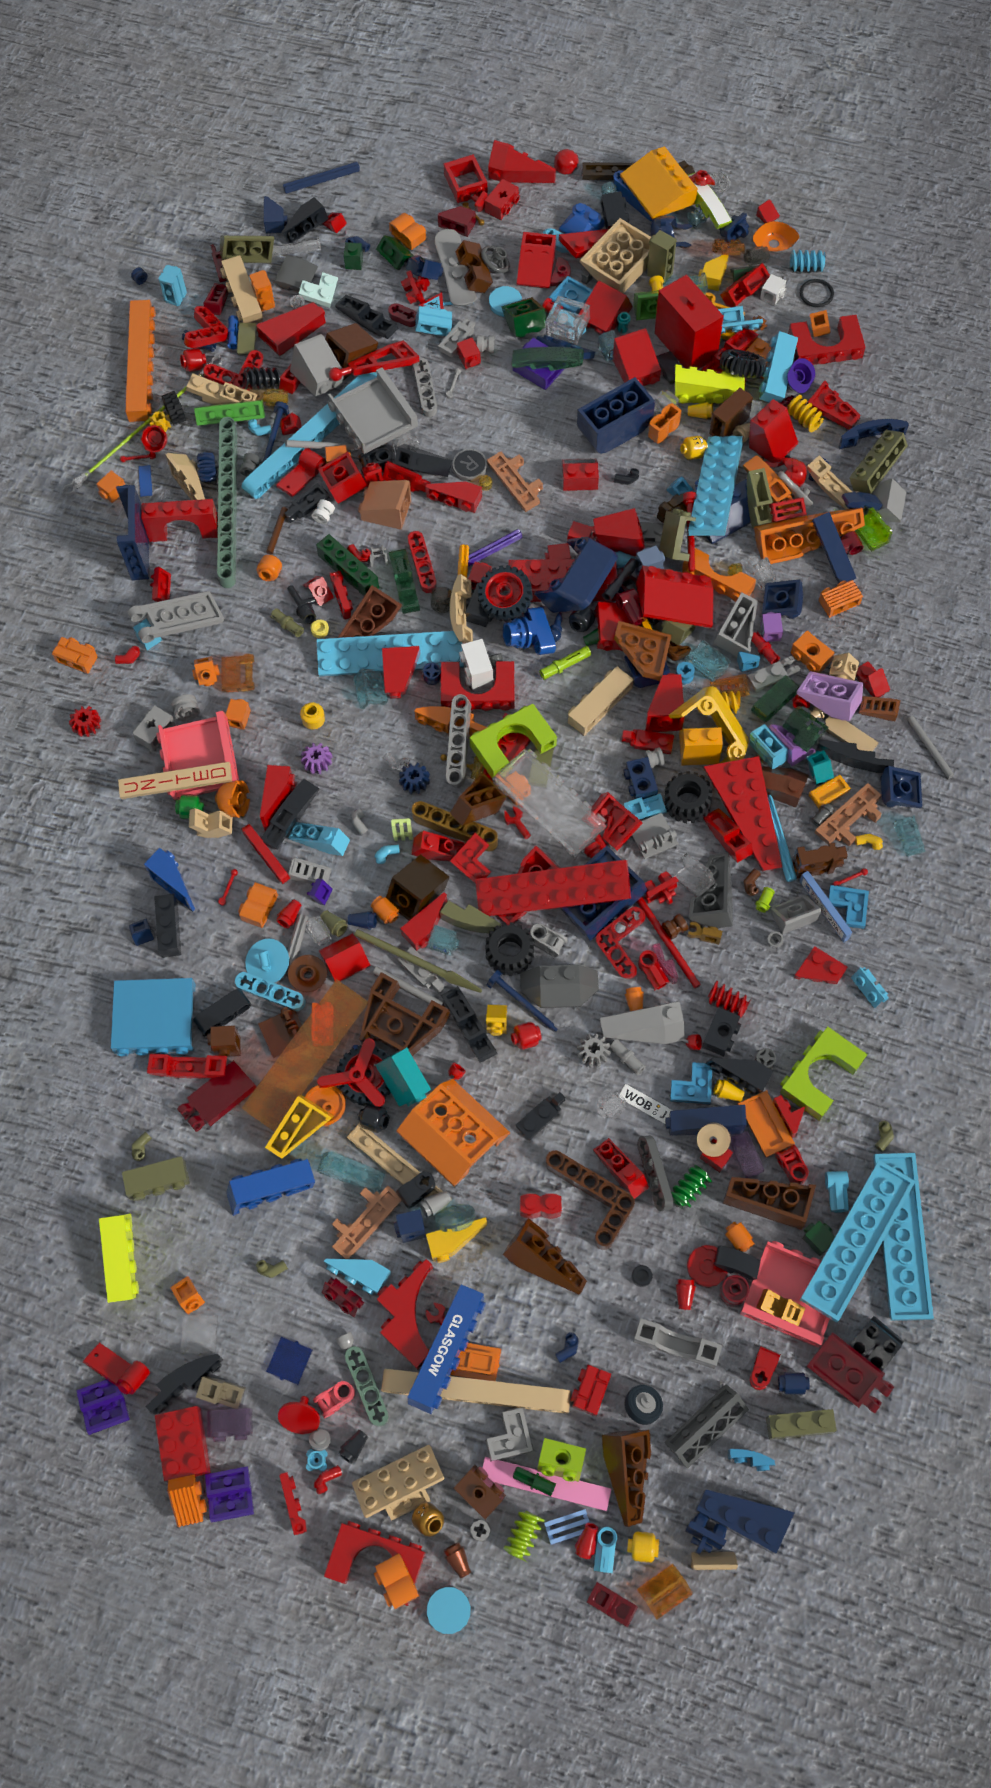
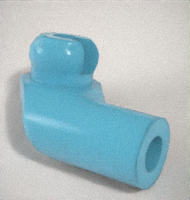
M255 419L248 421V428L255 435L271 434V425L261 427Z
M399 844L381 847L375 853L376 863L384 864L386 856L400 854Z

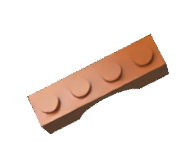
M695 548V570L689 572L688 561L683 562V573L688 572L694 575L710 577L713 589L719 594L730 597L734 602L737 601L741 592L750 596L755 588L756 579L741 571L732 576H723L714 572L709 564V555Z

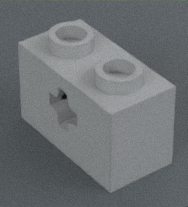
M154 705L151 710L146 712L142 722L137 724L132 734L136 742L154 752L160 745L156 735L159 732L158 726L161 725L163 729L174 727L175 722L172 715Z

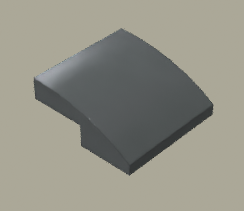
M286 256L273 283L286 290H289L291 287L299 292L302 280L311 283L318 266L300 258Z

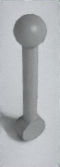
M460 368L455 369V376L450 390L446 392V397L449 399L453 397L452 391L458 375L461 373Z

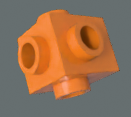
M212 656L194 660L195 669L192 670L194 680H198L199 685L204 686L215 684L214 682H217V676L220 675L218 664L214 665Z

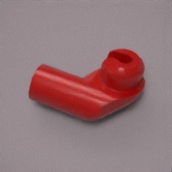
M354 544L347 547V550L358 560L368 561L370 559L371 552L369 549L358 551Z
M338 1465L323 1471L315 1480L314 1488H316L317 1494H322L328 1490L326 1486L328 1481L342 1476Z

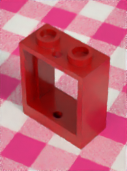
M474 154L443 163L444 176L457 203L471 200L475 194L480 196L483 191L488 193L487 180ZM475 172L479 182L459 188L455 177Z

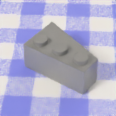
M741 592L713 644L738 657V652L750 653L758 601Z

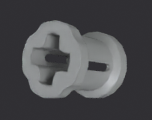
M478 1520L472 1524L470 1532L475 1540L485 1541L490 1535V1527L487 1522ZM482 1524L487 1532L477 1537V1532L474 1529L475 1527L479 1528Z

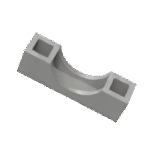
M640 1318L633 1341L634 1343L715 1369L722 1348L720 1344L702 1338L685 1336Z

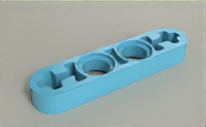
M241 972L235 978L236 986L244 992L280 1006L288 1007V1009L293 1011H300L305 1007L306 999L297 991L247 972ZM247 978V980L250 983H253V985L250 986L246 983L242 984L241 980H245ZM266 984V990L263 993H258V985ZM282 990L284 992L283 997L276 1000L274 998L275 992ZM288 997L294 1000L298 998L300 1000V1003H296L294 1006V1003L288 1000Z

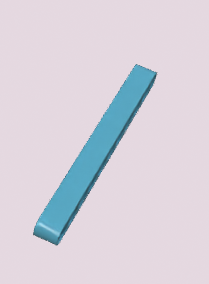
M372 372L358 375L334 399L376 378L377 373ZM328 404L325 405L288 440L321 442L340 424L336 413L330 410ZM284 443L243 481L242 489L253 498H260L299 462V456L305 448L286 447Z

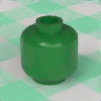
M182 795L179 800H176L175 811L181 819H189L190 810L194 808L204 812V803L200 802L199 797L196 795Z

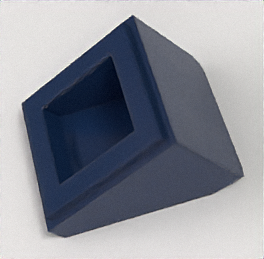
M420 255L409 258L406 270H411L412 274L417 277L420 276L416 274Z
M147 918L129 925L131 936L136 946L154 940Z

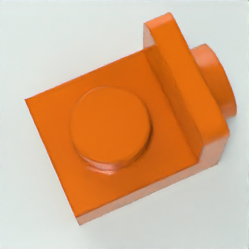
M186 1276L170 1287L178 1303L187 1314L197 1310L205 1303L189 1276Z

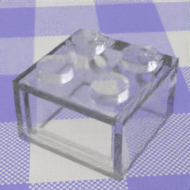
M558 296L545 321L546 335L577 345L590 319V305ZM561 302L582 308L584 311L582 315L563 310L561 309Z

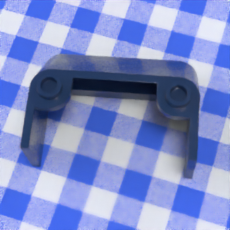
M589 537L568 539L567 543L578 554L564 578L552 580L548 590L536 591L535 595L552 613L583 610L591 604L617 561L618 555L612 549Z

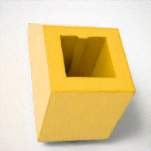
M487 1005V1033H491L493 1036L507 1034V1005Z

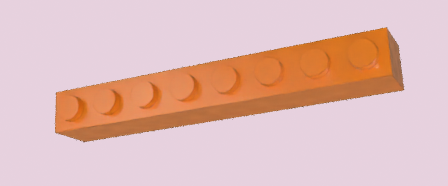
M130 300L125 411L129 422L146 421L149 419L150 414H152V404L150 403V400H153L151 386H153V376L151 372H154L152 361L154 349L152 344H155L154 334L152 333L155 331L153 317H156L155 307H152L150 300Z

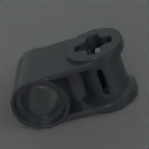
M381 448L365 454L361 453L358 456L362 468L366 467L369 463H378L382 471H384L385 463L388 461L393 463L391 452L387 448Z
M421 1172L412 1180L403 1184L396 1193L405 1206L410 1209L435 1189L436 1182L431 1173ZM424 1179L429 1182L428 1186L423 1184L422 1181Z

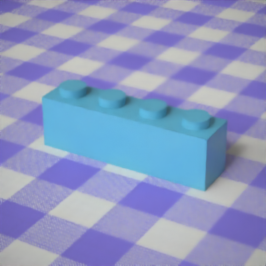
M779 331L775 337L771 338L769 344L771 350L766 357V362L768 363L762 376L764 381L759 387V392H761L760 400L770 402L774 399L781 403L785 398L788 384L787 374L793 363L798 337Z

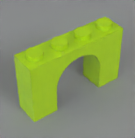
M534 704L523 706L518 712L508 714L503 720L491 723L486 729L477 731L470 737V748L493 780L509 772L510 762L497 744L504 735L521 733L527 736L540 754L556 746V734Z
M828 1026L824 1032L822 1030L818 1032L814 1038L816 1043L813 1047L809 1045L803 1053L804 1059L801 1062L798 1060L791 1069L794 1071L790 1077L786 1075L780 1084L782 1086L780 1093L800 1108L805 1106L804 1111L818 1121L821 1120L834 1100L813 1086L808 1075L809 1066L818 1060H830L854 1075L868 1055Z

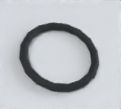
M811 279L801 286L800 297L809 306L824 307L833 300L834 290L824 280ZM810 283H822L830 289L831 295L824 303H811L804 297V288Z

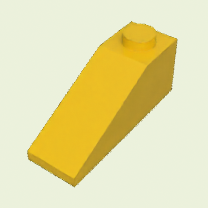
M486 1217L427 1233L426 1237L433 1262L443 1263L450 1260L449 1257L454 1256L487 1226Z

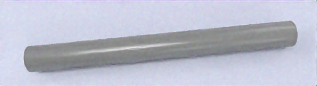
M285 441L286 447L325 449V447L346 445L349 451H354L355 448L354 444Z
M914 716L907 719L946 777L948 779L952 778L954 773Z
M376 967L373 971L377 976L382 972L397 980L401 989L429 1004L433 1000L442 1006L444 1005V1002L379 967Z

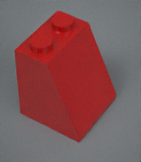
M598 280L578 318L584 323L586 328L592 327L597 334L601 336L605 334L609 337L618 326V315L622 312L629 313L633 306L627 295Z
M646 328L614 338L613 362L624 383L634 377L637 378L642 386L655 384L660 381L661 369Z
M771 400L750 420L749 448L769 462L777 463L798 445L787 407L776 400Z
M635 508L593 519L594 526L591 529L596 542L612 549L614 552L621 551L631 556H636L638 552L645 549L642 526Z
M419 646L382 648L385 694L390 699H399L401 695L406 694L421 654Z
M669 673L662 676L647 712L646 731L672 732L682 730L684 717H669V714L684 704L681 674Z

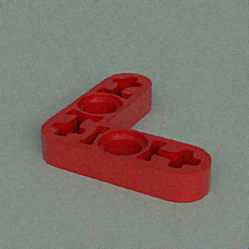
M204 306L195 307L194 319L203 329L187 332L184 344L189 348H198L225 341L228 336L226 326L208 308Z
M258 350L251 351L239 374L215 364H207L203 369V376L221 385L225 383L222 378L229 376L232 380L227 383L240 387L243 384V372L247 367L251 369L256 367L258 370L262 367L263 354ZM257 357L258 359H256L255 364L253 365V359Z
M639 907L628 909L596 936V942L619 975L625 979L634 978L637 973V967L619 941L645 921V913ZM633 912L640 913L638 920L632 919L634 917ZM626 917H627L628 920L632 919V920L630 921V923H632L631 926L629 925V923H628L627 921L624 920ZM618 923L625 924L624 932L618 933L616 931ZM604 935L606 937L609 936L608 941L614 946L609 948L606 943H601L603 941L602 937ZM617 949L620 950L621 957L618 960H613L612 952ZM624 962L626 966L632 967L630 969L631 973H623L625 968L620 963Z

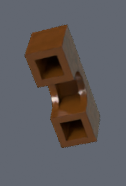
M463 240L455 252L459 264L469 268V271L464 276L468 290L485 294L493 280L488 266L482 259L481 246L479 243Z

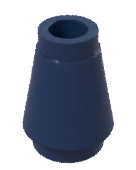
M372 911L349 914L348 925L371 930L377 926V915L372 913Z

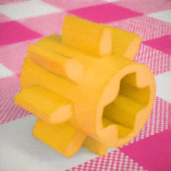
M164 411L155 412L149 417L151 421L150 426H160L165 432L168 427H171L170 416H165Z

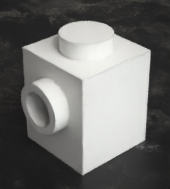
M771 274L762 287L760 300L775 306L787 291L785 288L786 280Z

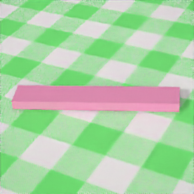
M489 1457L484 1459L483 1469L488 1473V1478L492 1482L549 1496L534 1488L531 1490V1486L513 1478L515 1468L521 1467L533 1474L539 1473V1476L556 1483L551 1495L552 1498L607 1511L611 1488L583 1481L568 1482L562 1477L554 1475L545 1476L536 1469L501 1460L490 1462Z

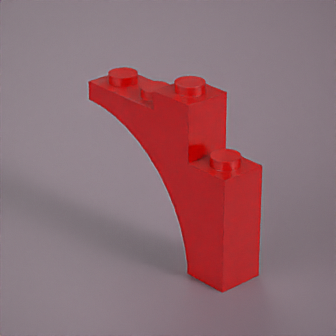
M427 1259L423 1262L419 1261L412 1270L414 1272L409 1277L405 1276L399 1282L398 1289L390 1284L389 1287L384 1286L377 1294L379 1296L377 1298L378 1303L394 1317L392 1320L389 1318L383 1323L381 1335L417 1370L423 1365L429 1352L419 1334L416 1322L417 1297L425 1278L433 1269V1265Z

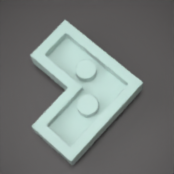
M322 272L319 285L302 280L298 298L330 308L338 277Z

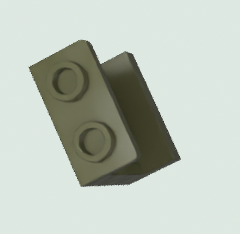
M673 509V512L666 511L659 551H662L665 557L689 561L690 554L681 551L686 521H696V517L691 516L690 512L680 509Z

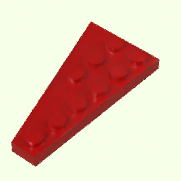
M760 757L704 766L705 773H707L712 781L713 787L716 788L734 823L740 828L742 835L751 843L753 856L761 870L768 871L782 868Z

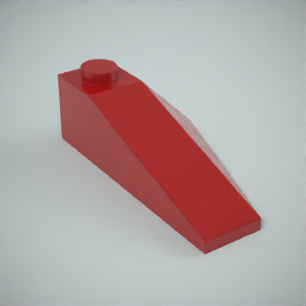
M494 140L488 164V178L495 181L504 179L510 183H555L556 169L540 160L535 161L527 157L528 154L525 152L522 154L514 150V146Z
M535 846L522 860L517 874L558 869L561 867L538 846ZM527 912L499 915V917L507 925H510V922L515 924Z

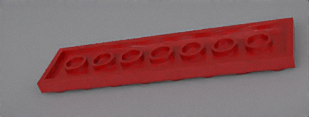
M627 860L475 879L478 910L489 917L631 899Z

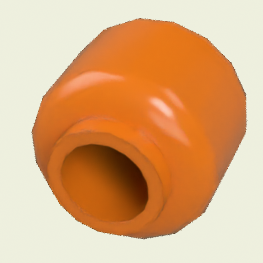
M264 555L257 565V574L264 581H274L282 570V563L276 556Z

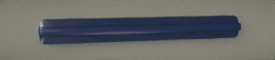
M353 162L284 183L283 189L286 194L359 172L360 166L358 162Z

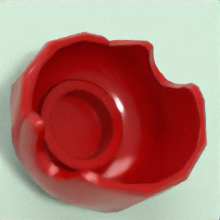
M570 149L560 150L555 156L554 168L561 174H572L574 169L578 167V155Z
M151 425L143 430L141 441L145 450L154 453L160 452L166 447L168 438L162 427Z

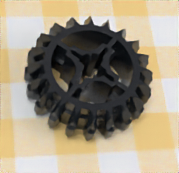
M738 349L723 351L719 362V367L723 371L743 378H759L763 376L766 368V360L762 356L754 352Z

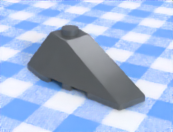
M729 853L710 855L702 872L701 882L697 884V891L690 900L689 918L708 927L733 926L730 855Z

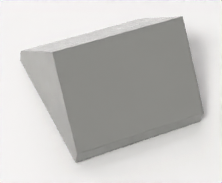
M893 479L880 482L872 494L878 497L882 507L879 511L873 508L871 510L867 509L866 517L901 523L906 491Z
M804 894L770 907V911L783 935L816 922L821 913V908Z

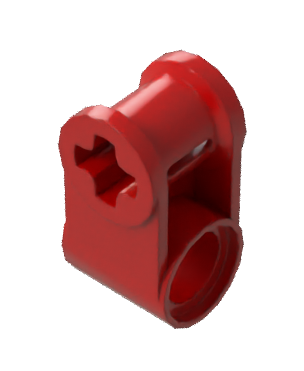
M793 1144L789 1149L781 1153L779 1151L776 1152V1159L789 1182L803 1185L809 1171L798 1148ZM800 1171L803 1174V1178L795 1177L793 1172Z
M760 1346L749 1380L752 1388L763 1390L767 1387L781 1354ZM759 1374L763 1376L762 1379L764 1380L761 1383L757 1382Z

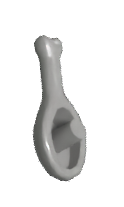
M783 471L778 473L779 478L789 487L795 499L804 497L806 507L813 505V501L808 496L811 491L809 488L805 487L802 490Z

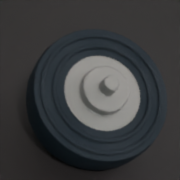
M648 1385L633 1387L625 1397V1410L628 1416L638 1424L648 1425L655 1422L663 1411L661 1396L654 1388Z

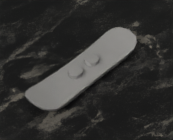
M444 229L436 234L435 246L440 263H442L450 302L454 306L473 304L477 298L475 291L468 290L464 279L468 268L465 265L459 264L455 252L462 243L461 238L454 229Z

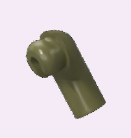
M260 1260L256 1264L257 1272L269 1278H273L288 1269L284 1260L275 1265L266 1263L265 1260Z

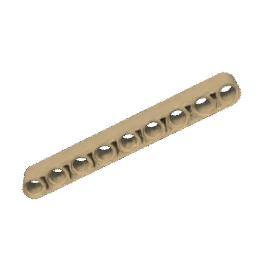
M384 1369L381 1392L409 1395L419 1373ZM449 1376L451 1377L450 1384L447 1390L443 1389L440 1395L444 1400L569 1413L571 1391Z

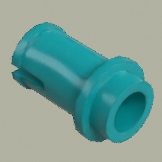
M622 312L617 317L619 322L618 332H621V328L623 329L622 333L628 331L631 317L627 312Z

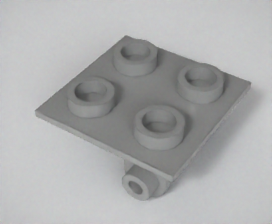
M662 812L641 821L643 824L632 835L644 859L679 845L675 838L677 836L675 830L670 829Z

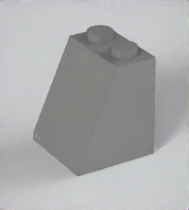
M322 334L294 344L290 372L314 396L342 386L343 376L339 381H332L329 378L331 368H342Z

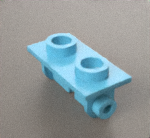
M860 967L851 977L874 1008L881 1002L889 999L888 993L880 984H874L877 980L869 969Z

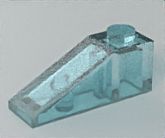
M333 1151L323 1153L317 1169L318 1173L361 1188L366 1187L368 1190L377 1191L378 1193L385 1173Z

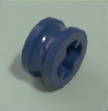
M141 267L135 268L131 273V279L137 285L145 283L148 278V274Z

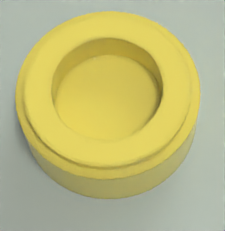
M321 619L315 620L311 624L312 635L316 638L326 637L329 633L328 623Z

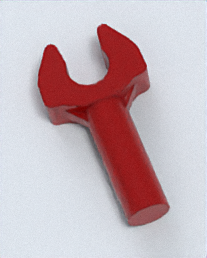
M513 806V812L516 816L510 817L505 811V823L507 825L514 824L524 839H528L531 834L521 822L523 812Z
M434 1303L439 1314L433 1316L426 1310L427 1320L430 1324L436 1322L442 1325L445 1319L444 1312L446 1308L442 1304Z

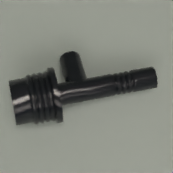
M288 586L287 590L298 606L296 609L297 616L305 624L313 623L316 620V614L312 607L315 604L314 597L302 600L294 586Z

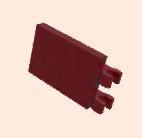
M233 1060L226 1066L225 1076L208 1080L187 1097L189 1103L181 1104L177 1110L185 1120L195 1111L200 1114L191 1117L187 1121L195 1132H198L205 1124L211 1127L253 1093L257 1086Z
M833 1332L807 1365L809 1369L859 1408L863 1403L873 1413H876L882 1404L880 1400L869 1395L873 1389H878L884 1396L888 1397L894 1388L891 1383L882 1379L885 1375L884 1372Z

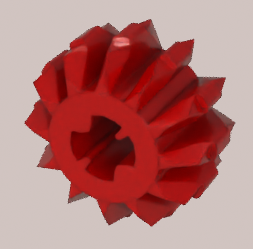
M81 706L79 711L74 709L75 714H70L71 720L69 721L72 731L75 734L78 733L80 737L84 734L89 737L90 733L96 734L95 729H100L99 723L101 722L97 710H93L90 706L86 709Z

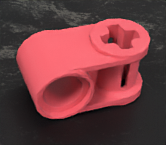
M341 1381L320 1393L313 1401L319 1405L323 1412L322 1416L325 1419L350 1402L355 1396V1389L352 1384ZM343 1386H348L350 1389L349 1395L342 1398L339 1394L340 1389Z

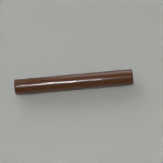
M281 507L266 550L267 554L272 555L285 520L284 513L288 511L286 507Z

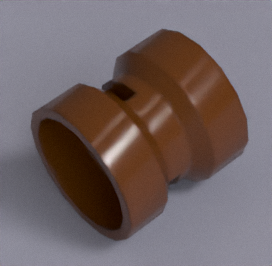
M681 914L673 916L672 920H666L662 923L663 929L671 940L676 938L679 933L689 930Z

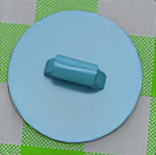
M263 939L256 942L246 956L245 965L247 973L273 983L279 981L285 975L289 966V954L286 947L275 939Z

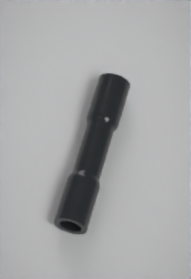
M631 558L622 568L616 579L603 592L602 597L605 601L610 602L622 584L639 566L636 559Z

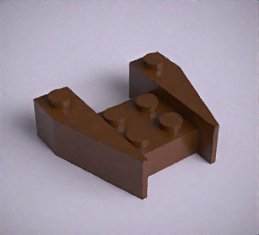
M381 972L370 990L359 1040L363 1044L364 1040L371 1036L398 1052L408 1048L413 1056L441 1032L450 1017L449 1009L431 1000L421 1017L393 1001L400 988L397 980Z

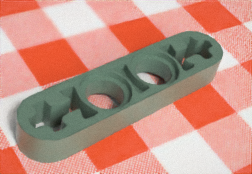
M350 1347L345 1353V1360L367 1415L373 1425L378 1427L384 1426L389 1419L388 1411L366 1357L359 1347ZM355 1351L356 1354L360 1353V1356L358 1357L360 1365L363 1362L365 1363V1366H360L356 1368L354 1371L352 1367L357 1366L354 1360H349V1358L352 1356L351 1352ZM362 1370L367 1371L369 1374L368 1380L363 1383L357 1380V1374ZM369 1390H373L377 1394L376 1400L371 1403L365 1400V1394ZM381 1402V1406H377L380 1413H385L382 1417L383 1421L373 1420L376 1413L373 1408L369 1411L368 1407L375 1406Z

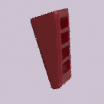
M214 283L203 302L204 307L208 308L214 315H221L229 293L225 284Z

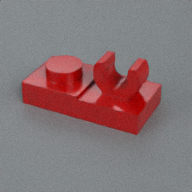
M158 566L154 568V574L150 576L154 580V583H151L150 586L153 588L152 600L155 602L170 599L171 574Z

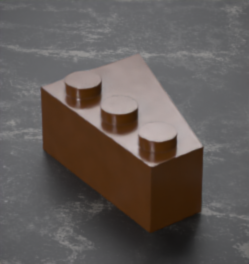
M482 772L473 781L471 786L459 796L450 814L463 826L498 813L507 796Z

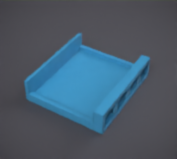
M193 978L114 981L111 1033L112 1051L118 1056H128L131 1053H136L140 1056L148 1055V1053L168 1054V1052L187 1054L188 1051H194L191 1045L193 992H195L196 988Z

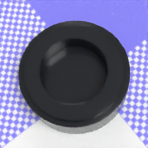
M639 1265L634 1268L632 1281L636 1286L646 1287L651 1283L653 1274L649 1267Z

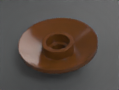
M302 955L296 958L289 966L288 978L291 985L298 991L313 992L325 983L327 969L320 958L314 955ZM307 973L312 974L310 978H305Z

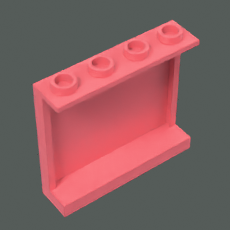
M224 711L216 712V717L163 729L161 725L158 726L159 732L156 735L159 744L161 743L162 746L160 756L165 763L163 772L230 762L232 781H239L228 718ZM224 783L167 793L174 800H179L182 795L197 796L218 791Z
M768 1241L760 1259L757 1279L753 1280L750 1285V1291L744 1301L740 1315L819 1348L824 1341V1334L830 1318L800 1301V1298L822 1260L814 1257L809 1259L804 1257L803 1253L798 1250L792 1249L790 1251L783 1248L784 1245L779 1242L772 1241L771 1243ZM764 1289H769L783 1298L791 1299L805 1307L799 1326L756 1308Z

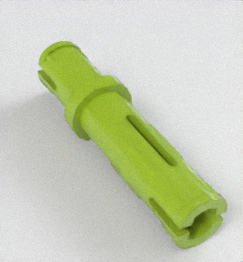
M585 646L560 660L552 661V664L539 670L540 676L543 680H546L557 673H563L564 669L590 657L591 651L589 647Z

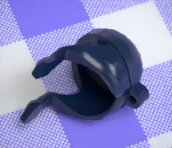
M663 215L652 221L650 235L652 237L661 230L675 238L671 225L683 230L692 228V225L677 224L675 216ZM676 242V247L688 248L691 247V244Z

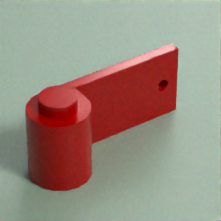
M305 448L299 456V464L276 486L291 497H294L320 473L318 469L326 465V459L311 449Z
M100 1342L83 1360L84 1364L116 1385L126 1395L134 1394L150 1375L149 1369L140 1361H134L130 1364Z

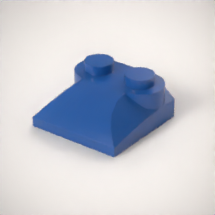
M578 203L573 206L572 213L559 227V231L568 234L601 230L604 227L605 221L600 213L583 203Z

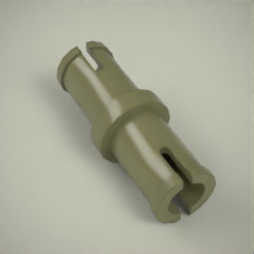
M278 608L272 611L270 617L278 622L281 628L290 631L297 638L303 634L304 628L294 622L291 616H286Z

